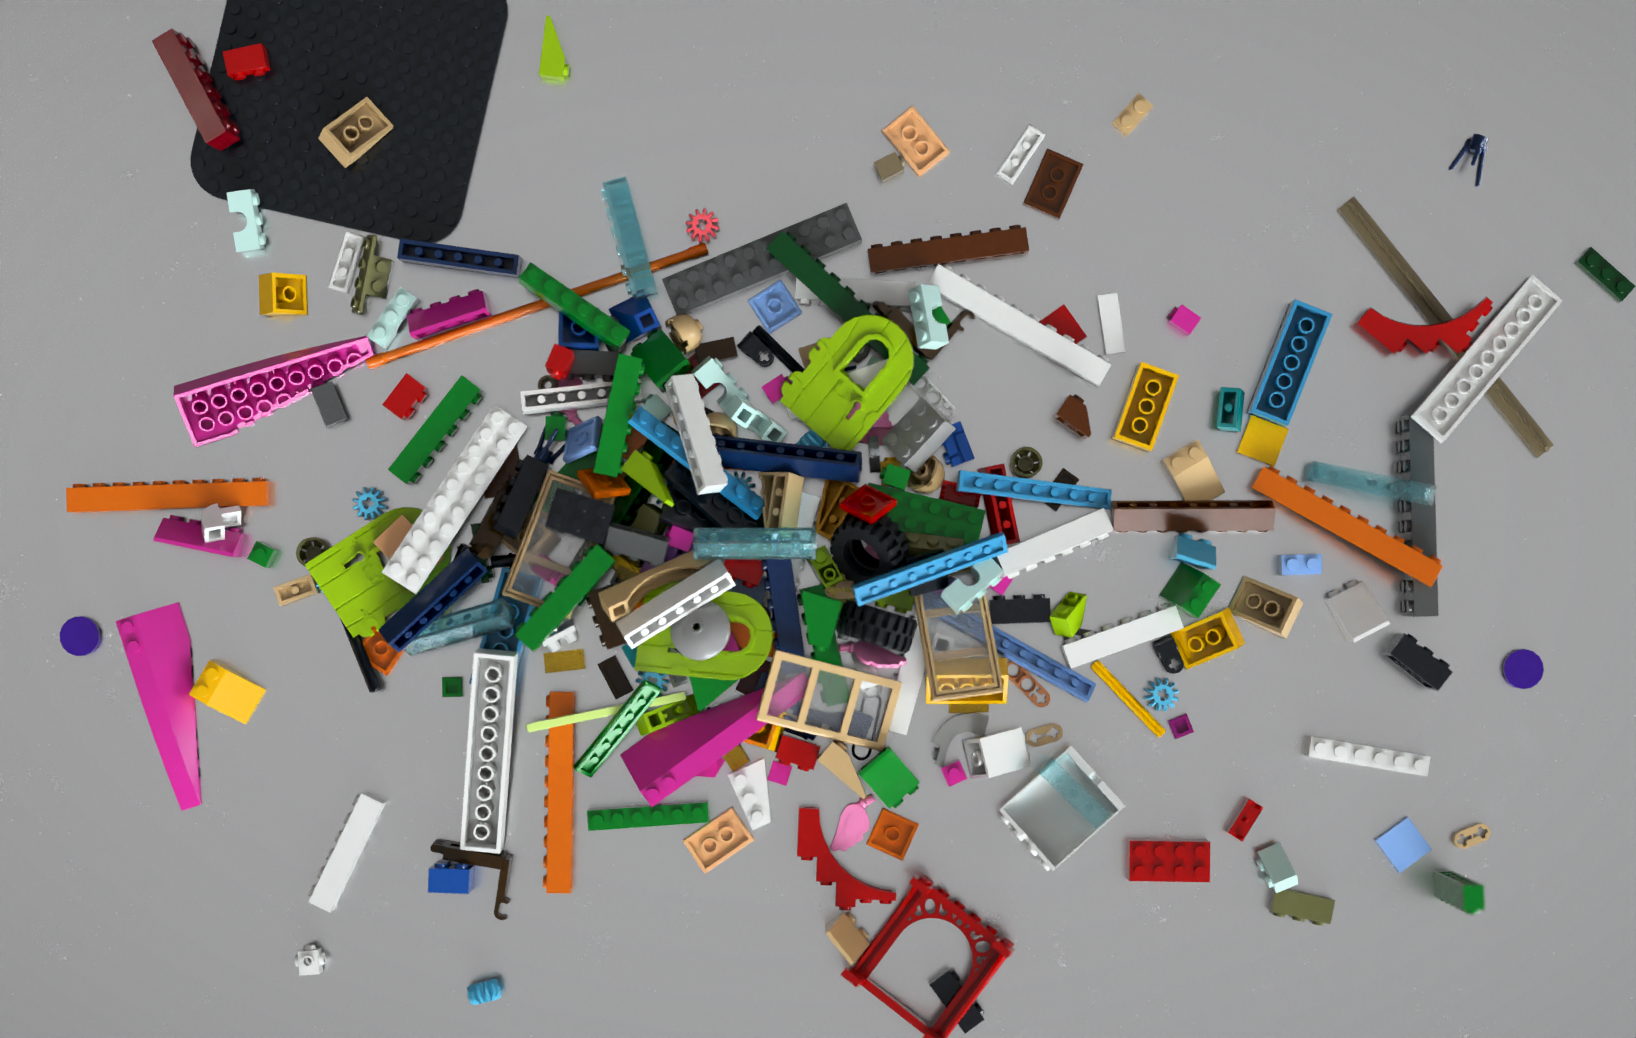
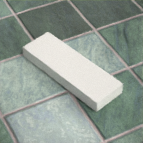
M1029 124L996 172V175L1013 185L1045 137V134Z
M345 230L328 288L349 293L365 236Z
M1118 294L1097 295L1105 355L1124 353L1126 349Z

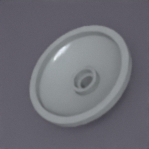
M709 601L671 625V639L675 648L685 657L692 660H707L719 654L726 646L731 631L730 621L720 606ZM699 624V630L695 631V625Z

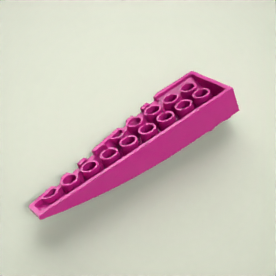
M367 336L328 343L252 362L175 385L173 396L194 447L237 434L239 428L251 426L256 420L270 415L275 409L284 407L308 393L310 389L324 384L329 378L338 376L343 370L357 365L374 355Z
M177 602L117 620L116 624L153 737L181 811L202 803L198 772L195 698L189 695L194 686L190 648L191 639L180 604Z
M804 672L775 683L767 714L779 716L804 697L809 680ZM764 687L651 732L620 755L639 791L651 807L768 724L756 720Z

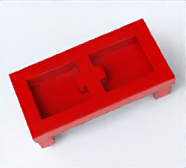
M947 480L943 481L939 495L940 500L978 508L982 494L956 491L957 483Z
M1246 797L1225 831L1243 842L1263 807Z

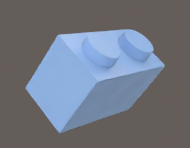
M1322 554L1277 555L1278 575L1322 574Z

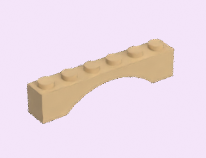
M708 544L702 545L663 563V565L656 566L599 592L601 606L611 621L617 620L630 614L634 606L649 592L668 583L685 580L718 558Z

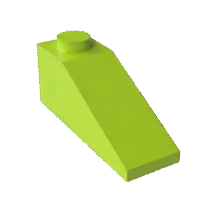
M546 15L539 76L542 79L564 81L565 76L569 75V64H567L553 21L550 16Z
M635 450L621 470L665 504L672 507L674 502L658 466L652 462L653 457L645 451L640 453Z
M694 694L686 696L685 700L668 703L643 713L637 720L636 725L642 736L698 714L701 711H698Z

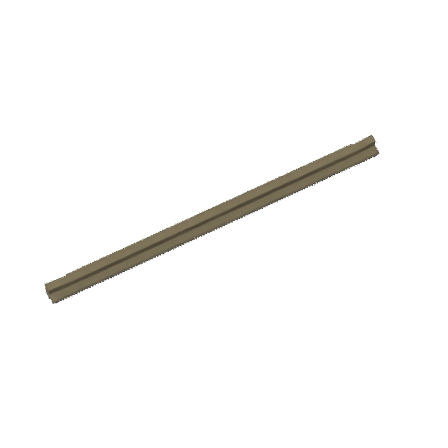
M1354 196L1337 209L1429 325L1453 319ZM1446 344L1458 360L1463 356L1464 352L1461 351L1458 354ZM1498 377L1486 391V396L1523 442H1525L1535 457H1540L1543 453L1550 450L1553 443L1502 379Z

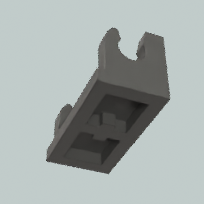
M332 381L311 389L326 429L347 419Z

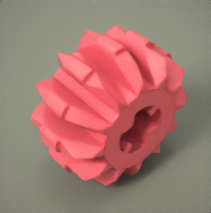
M703 208L702 214L696 209L695 213L697 216L688 215L693 221L685 222L687 226H692L686 229V232H693L691 235L692 240L698 235L699 243L702 242V237H705L706 241L709 242V234L712 237H716L715 232L712 230H719V226L713 225L718 222V218L711 219L714 213L711 211L706 215L707 210ZM700 221H703L704 224L706 222L708 223L705 225L706 229L701 230V227L699 229L697 228L698 226H700Z

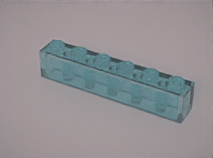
M626 176L604 182V189L601 190L603 201L608 202L609 208H606L608 220H612L614 227H611L613 238L618 239L619 245L616 246L618 257L623 258L624 264L621 265L623 276L628 277L629 283H626L628 295H632L634 300L658 294Z
M1313 461L1309 481L1425 505H1433L1437 485Z
M694 528V559H816V528Z
M501 598L439 616L403 650L412 656L512 628L515 624V609Z

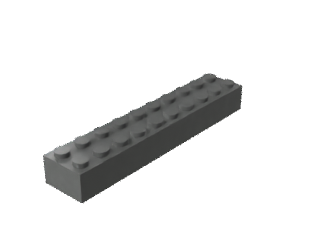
M844 203L663 278L662 281L676 315H688L789 273L790 271L766 250V247L781 231L785 233L789 231L796 237L794 242L799 246L803 244L811 251L809 256L814 260L817 258L821 260L862 243V238L848 204Z
M1412 415L1400 417V421L1397 422V431L1400 433L1401 441H1398V452L1401 453L1398 470L1402 477V481H1399V492L1402 493L1399 510L1403 514V520L1400 521V532H1403L1405 545L1409 547L1415 545L1424 550L1422 552L1423 555L1437 557L1434 437L1412 419ZM1404 573L1401 589L1402 592H1405V600L1402 601V611L1405 612V616H1439L1438 577L1432 587Z

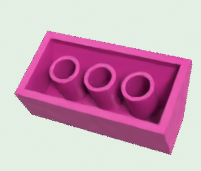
M475 289L469 291L468 295L460 297V295L449 298V302L443 304L441 301L432 303L430 308L425 310L422 308L411 310V314L406 316L410 336L419 340L492 316V312L485 292Z
M170 515V518L162 519L153 541L230 557H241L246 534L240 533L241 529L229 527L228 530H225V540L205 543L202 536L201 521L190 519L189 522L182 521L180 516Z

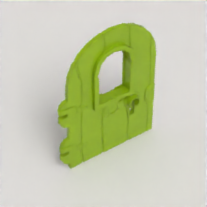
M877 315L855 317L844 323L831 338L824 337L819 339L816 344L820 347V350L815 346L810 350L809 359L811 363L803 372L795 371L791 373L788 378L793 383L791 384L785 380L781 388L784 396L780 399V402L834 449L852 451L903 390L913 370L914 355L912 345L906 333L891 320ZM878 339L888 348L889 358L885 366L864 389L860 384L854 382L844 369L867 342ZM856 402H860L861 408L856 410L852 417L848 419L846 416L856 406Z
M411 507L392 509L304 564L353 638L359 634L362 637L373 636L375 634L371 629L373 626L379 632L378 629L386 622L385 617L395 610L399 611L416 595L382 573L384 567L376 554L381 550L373 542L401 515L414 525L423 510ZM450 544L442 555L444 559L433 568L418 593L448 566L451 554ZM358 553L364 555L363 561H357L347 569L345 568L344 564L355 558Z
M680 581L660 586L644 596L643 605L680 583ZM725 591L712 599L711 602L717 604L725 611L730 622L741 623L749 628L750 639L748 646L741 651L722 650L719 654L707 660H692L681 653L669 652V648H675L671 639L670 625L637 646L634 670L719 680H736L746 677L764 663L770 652L773 642V628L770 618L765 609L755 599L745 594ZM695 625L694 630H699L700 625Z

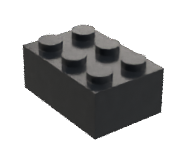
M557 488L545 528L604 546L616 506Z
M1405 633L1395 634L1381 653L1427 689L1439 691L1452 674V671L1449 669L1450 665L1441 658L1433 657L1434 653L1426 646H1419L1417 644L1418 640L1412 635H1406Z

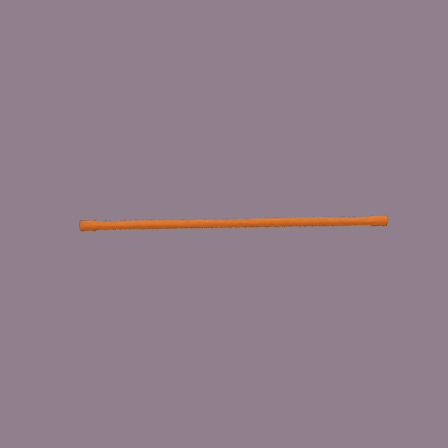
M704 242L689 247L687 250L570 290L579 296H583L709 253ZM540 299L426 339L375 354L367 358L366 363L368 368L372 369L389 361L548 308L551 305Z

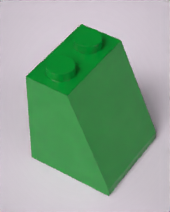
M660 328L658 331L655 329L649 333L648 339L645 342L636 344L632 348L633 352L630 355L642 358V363L645 364V373L663 393L666 391L665 383L671 376L685 375L693 367Z
M1181 562L1159 596L1172 605H1176L1178 609L1190 617L1199 618L1221 584L1205 573Z
M803 591L802 598L809 644H813V649L824 652L826 648L829 649L831 646L843 601Z
M689 676L698 711L703 710L739 679L719 680Z
M889 745L858 770V774L889 809L892 806L894 808L898 807L904 801L902 798L907 793L912 795L919 789L917 786L920 783L919 780Z

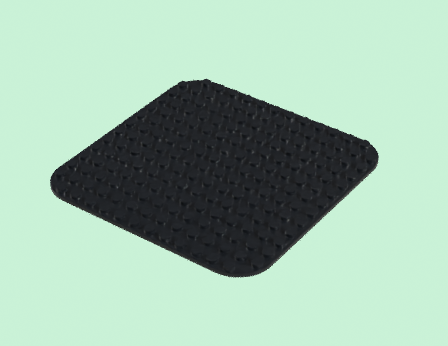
M227 0L210 75L213 79L211 82L213 87L217 88L222 96L220 99L222 104L226 105L231 113L229 115L231 121H234L240 130L238 134L241 140L219 151L205 143L197 128L190 158L195 180L207 193L223 200H227V192L255 189V193H258L260 199L258 208L399 240L401 238L435 243L446 238L455 230L463 214L507 24V0ZM259 43L266 47L271 69L270 71H265L266 74L261 76L247 75L243 80H234V78L232 79L227 75L223 51ZM368 97L394 127L359 159L345 168L318 138L324 127Z

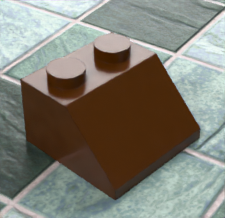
M1068 395L1052 417L1083 439H1087L1091 435L1087 406L1083 404L1084 400L1078 395Z

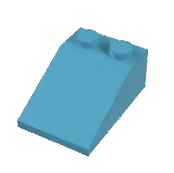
M1181 533L1180 536L1175 535L1168 556L1169 559L1204 570H1215L1216 547L1211 545V541L1201 538L1200 541L1192 540V535Z

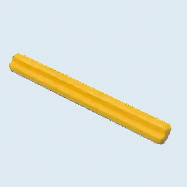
M1099 660L1091 665L1094 672L1157 737H1161L1166 732L1165 728Z

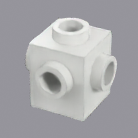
M315 944L304 945L303 949L299 950L298 954L295 955L296 967L299 966V976L316 975L323 972L326 958L325 953L322 952V947L316 948Z

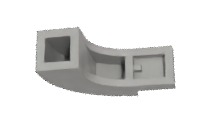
M967 712L957 714L946 720L938 728L932 740L933 744L939 745V748L934 749L932 760H935V765L944 766L949 744L955 736L966 732L984 736L989 716Z

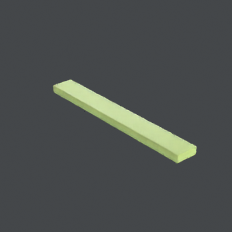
M680 691L657 696L649 707L685 700V692ZM624 703L525 723L526 730L533 732L615 715Z

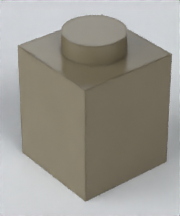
M896 152L875 161L873 164L882 183L904 173L903 167L906 166L902 156H897Z

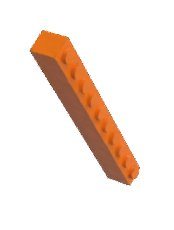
M1272 466L1262 468L1252 486L1253 489L1432 587L1443 568V565L1440 564L1442 560L1433 555H1430V557L1423 555L1422 552L1424 550L1415 545H1412V547L1405 545V540L1397 535H1394L1392 538L1386 534V529L1379 525H1376L1374 528L1368 524L1369 520L1361 515H1358L1357 518L1350 514L1352 510L1343 505H1340L1339 508L1332 504L1334 500L1325 495L1321 498L1314 494L1316 490L1307 485L1304 488L1298 486L1296 479L1288 475L1286 478L1280 476L1278 469Z
M262 477L252 478V482H245V478H233L232 482H225V479H212V483H205V480H192V484H185V480H174L172 484L166 485L165 481H152L153 485H145V482H133V486H125V482H115L113 486L105 487V483H93V487H85V484H73V488H66L67 512L72 513L207 508L216 503L218 507L238 505L240 507L271 506V482L265 481Z
M550 691V694L546 695V707H549V715H546V719L575 713L576 691ZM575 723L549 728V735L545 737V747H549V755H545V767H548V775H545L544 782L545 787H548V795L544 797V807L548 808V816H544V828H547V836H544V848H547V856L543 858V868H547V876H543V888H546V893L572 892Z

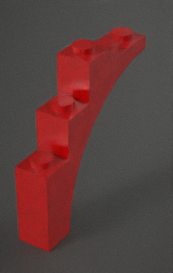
M1485 297L1474 308L1463 315L1447 322L1432 325H1412L1398 322L1383 316L1369 307L1357 321V324L1394 354L1396 351L1400 353L1407 346L1408 343L1405 342L1407 339L1426 354L1429 351L1431 353L1434 352L1440 345L1437 341L1441 339L1459 354L1461 351L1465 353L1472 345L1470 342L1472 338L1467 332H1473L1479 325L1477 320L1482 315L1486 317L1493 309L1491 306L1493 302Z
M799 806L797 856L801 857V860L808 861L813 860V857H817L816 881L820 882V885H832V882H836L835 907H839V910H851V907H855L856 899H860V903H871L872 900H880V904H891L892 901H896V890L882 889L866 884L844 869L832 855L824 839L820 825L819 807Z

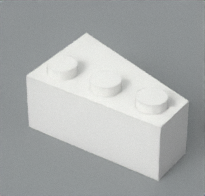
M764 757L728 774L752 830L771 822Z

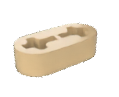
M846 580L835 584L836 588H843V592H837L836 596H832V593L828 592V589L832 588V586L825 589V594L833 599L855 598L851 591L845 592V588L851 587L854 582Z
M1050 723L1028 730L1025 740L1032 747L1042 746L1060 740L1063 730L1058 724ZM1051 727L1059 730L1055 738L1052 735L1045 736V733L1051 731ZM1033 732L1036 735H1043V737L1037 739V743L1029 741V737L1032 736L1031 733Z
M1475 823L1454 832L1452 843L1460 849L1469 848L1486 841L1491 834L1490 828L1483 823ZM1479 827L1485 829V832L1482 833L1483 837L1479 835L1473 836L1474 833L1478 832ZM1459 835L1470 837L1464 840L1465 844L1457 842L1460 839Z

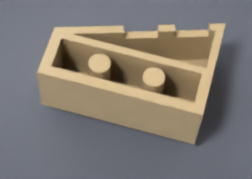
M758 472L759 478L762 480L760 493L764 497L765 507H762L765 532L778 536L796 537L804 477L790 472Z

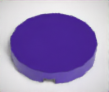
M85 616L73 617L67 620L62 625L60 631L62 647L68 653L75 656H85L92 653L98 647L101 640L98 624Z
M1519 649L1509 653L1504 659L1502 666L1506 681L1513 687L1527 689L1537 685L1544 672L1543 662L1540 657L1533 651Z

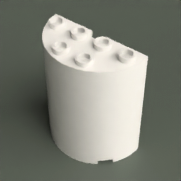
M1070 746L999 809L1002 813L999 817L1006 825L1011 823L1014 826V834L1021 841L1025 839L1029 843L1026 847L1034 856L1038 854L1042 858L1040 863L1047 871L1049 869L1054 871L1117 815L1125 805L1078 752Z

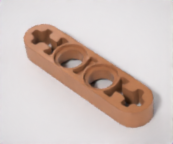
M1013 661L1007 662L1008 666L1015 664L1019 669L1018 673L1014 676L1008 674V678L1034 705L1041 708L1047 706L1050 702L1049 693L1022 666ZM1026 678L1031 679L1033 683L1029 690H1025L1021 686L1022 681ZM1036 686L1039 687L1036 691L1040 695H1046L1044 697L1045 703H1037V696L1035 694H1032V697L1029 695V693L1035 690Z

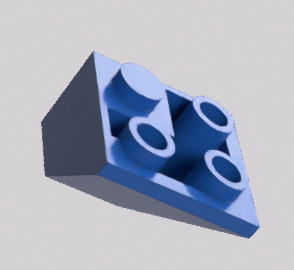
M644 291L609 308L611 315L616 317L621 325L630 330V336L626 340V345L651 333L655 329L661 328Z

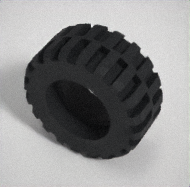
M851 515L833 532L830 545H832L830 547L831 554H833L832 559L837 564L839 572L845 575L844 578L848 581H853L854 585L905 567L904 557L910 556V550H908L909 543L908 540H905V533L898 528L899 525L896 522L891 521L889 516H882L876 522L870 524ZM861 540L874 548L879 559L874 558L864 549Z
M846 600L843 604L836 629L837 633L907 653L913 641L917 622L914 619L871 606H858L856 602Z

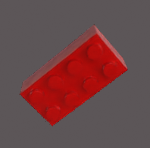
M1127 838V879L1129 881L1210 882V841L1205 839Z

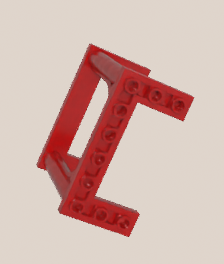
M914 876L909 882L912 885L911 890L856 964L845 968L840 975L855 987L863 986L923 1033L924 1036L922 1038H947L1006 958H1009L1016 949L1013 948L1014 943L1006 937L1001 939L997 936L998 931L988 924L986 927L980 923L982 919L973 912L971 914L967 913L964 910L966 907L958 900L953 902L949 899L950 894L941 887L938 890L932 886L934 882L927 876ZM928 899H932L936 905L935 912L929 914L925 909V903ZM940 904H942V909L944 911L947 910L946 915H942L939 913ZM919 905L922 912L921 916L915 915V912L919 910L917 909ZM927 918L942 919L955 925L967 938L972 951V968L967 981L933 1027L925 1023L868 978L904 929L916 921ZM957 920H962V925H957ZM971 932H976L974 933L975 935H982L983 937L974 940L971 937ZM986 941L990 944V948L986 952H979L975 948L976 944ZM978 956L987 957L985 961L982 959L981 964L977 962Z

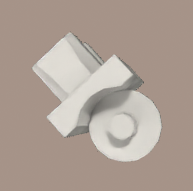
M572 619L565 623L562 621L542 643L543 646H547L553 653L561 648L558 639L565 637L568 644L578 640L574 621Z

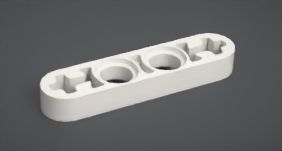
M925 374L921 377L925 380L923 388L919 389L909 381L907 382L920 398L923 397L927 401L928 394L936 392L939 400L931 404L937 406L944 400L945 403L942 406L945 409L951 408V416L948 417L946 415L945 418L948 421L954 418L956 413L954 406ZM939 407L938 410L942 414L943 410Z

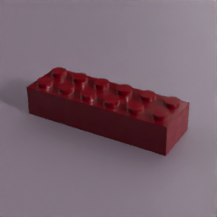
M172 28L153 39L152 43L205 143L222 151L241 140L238 134L240 132L238 126L234 121H231L229 109L226 105L222 104L220 92L217 88L213 87L211 75L202 66L204 64L202 58L193 50L195 47L193 41Z

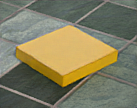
M1250 415L1236 453L1274 467L1289 429Z

